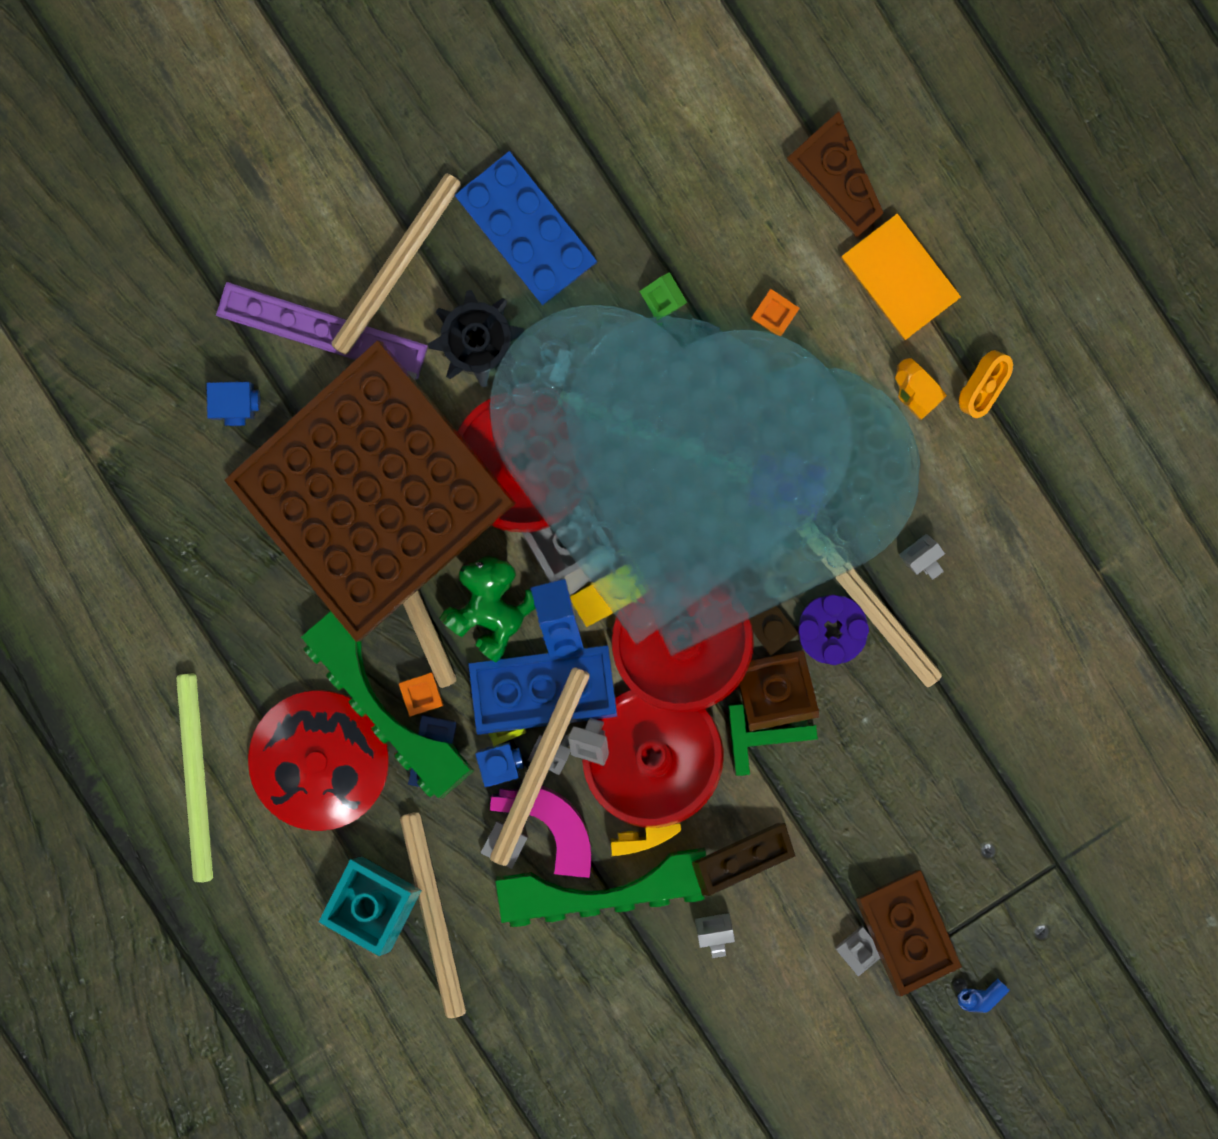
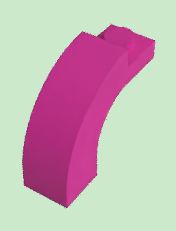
M542 786L529 815L543 821L554 835L557 848L554 874L589 878L591 841L584 820L577 809L566 798L556 791ZM500 788L499 794L492 793L490 811L509 813L519 790Z

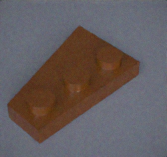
M838 111L790 154L786 161L857 238L884 212L858 158L857 150L848 135L840 111Z

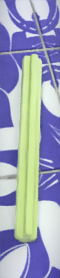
M193 673L178 675L176 681L192 873L194 882H208L213 878L197 677Z

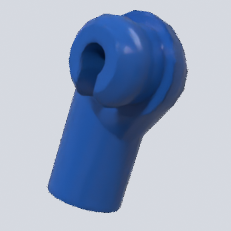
M997 978L986 990L968 988L961 990L957 997L958 1004L963 1010L968 1012L987 1013L1010 990Z

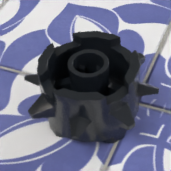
M468 290L465 294L464 304L457 306L452 312L441 308L437 309L436 313L443 322L441 336L428 343L429 349L444 352L445 356L450 360L446 374L447 378L452 379L463 371L475 375L481 387H486L490 372L497 370L500 366L512 369L517 367L516 362L510 355L512 341L524 335L525 330L521 327L509 325L507 319L503 316L507 304L506 299L502 298L492 306L484 302L478 303L472 290ZM479 330L483 331L482 337L485 343L481 347L478 344L475 348L471 347V340L468 335L472 331L476 334Z

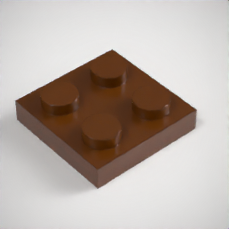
M804 650L752 660L744 678L739 683L750 731L819 718V709Z

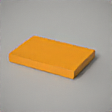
M898 214L894 215L840 257L904 341L961 298Z

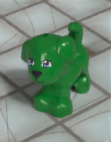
M487 555L481 557L476 562L463 564L459 570V580L472 593L468 604L460 610L453 607L447 608L439 619L460 637H463L475 625L491 630V635L484 634L480 636L475 645L479 647L478 650L496 663L503 656L509 638L519 630L523 619L535 610V604L531 589L525 590L524 602L517 607L507 604L501 599V596L510 588L512 581L515 579L516 571L508 561H502L497 557Z

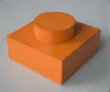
M770 289L751 317V320L780 338L800 308Z
M433 672L399 683L409 717L444 705Z

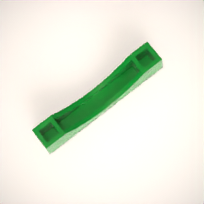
M331 611L301 636L307 644L303 648L306 654L316 664L321 661L329 670L326 674L329 681L339 691L344 687L352 697L348 701L351 707L361 717L366 714L375 724L371 728L374 734L384 744L389 741L395 747L397 752L394 754V757L407 771L412 767L420 777L417 784L430 798L434 794L437 798H444L475 771L453 744L434 741L416 734L399 723L384 708L375 695L366 675L362 657V640L356 642Z
M705 847L669 852L656 867L642 877L625 885L605 890L566 888L546 881L533 872L498 876L496 878V888L501 923L510 922V927H520L531 924L530 919L544 917L545 922H555L566 919L565 914L579 912L580 917H591L601 914L600 909L614 907V912H626L634 910L635 904L649 902V907H661L669 905L670 899L684 897V902L704 900L705 896L701 893L692 862L706 856Z

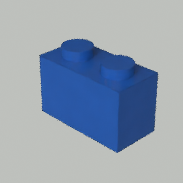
M566 579L531 587L539 625L549 657L569 656L575 651L584 649Z

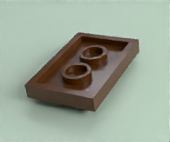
M915 870L855 898L896 996L906 995L962 967L921 870Z

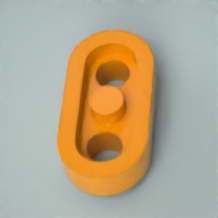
M993 350L980 360L974 373L960 392L959 407L962 412L974 418H981L989 412L1012 374L1013 361L1011 357Z

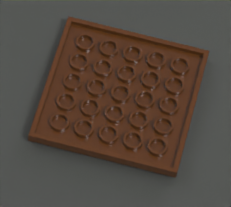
M379 340L371 345L224 480L356 642L365 638L516 504L509 493L385 344Z

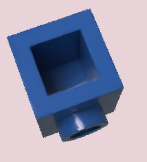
M207 383L208 419L224 420V426H245V419H255L254 411H260L259 390H254L253 383Z
M511 741L480 749L475 753L485 788L519 778V769L524 768L519 747L513 749Z

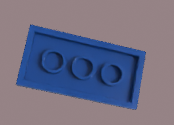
M510 151L455 194L456 199L542 306L597 263L594 256Z
M608 645L584 648L564 657H549V653L500 659L496 663L494 661L469 663L477 735L547 726L569 674L574 667L588 672L589 679L569 723L588 721L590 718L617 717Z

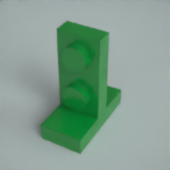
M741 702L727 704L734 773L736 776L750 775L747 748L749 746L818 740L817 726L814 723L808 724V720L789 723L787 726L769 727L754 731L746 730L743 704Z

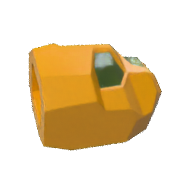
M912 358L904 359L897 365L895 382L899 386L898 398L918 420H922L947 395L934 379Z

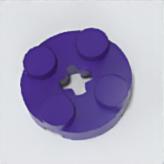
M837 595L822 596L811 601L802 611L798 623L799 641L804 651L814 660L830 665H838L854 659L864 648L869 633L866 616L860 606L847 597ZM827 621L833 624L837 621L841 623L842 626L839 631L842 634L838 639L834 636L829 639L825 637L824 634L827 629L824 625Z

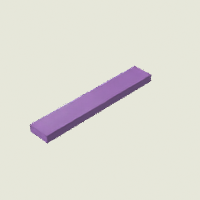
M228 282L225 284L216 313L217 317L354 360L379 340L385 344L406 371L417 374V380L428 349V345L367 326L350 352L344 355L333 348L332 341L346 322L345 319Z

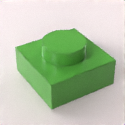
M670 272L639 291L656 321L667 317L687 303Z

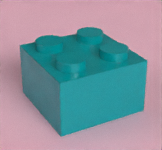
M364 857L353 858L347 864L319 923L370 952L381 956L391 952L422 890Z

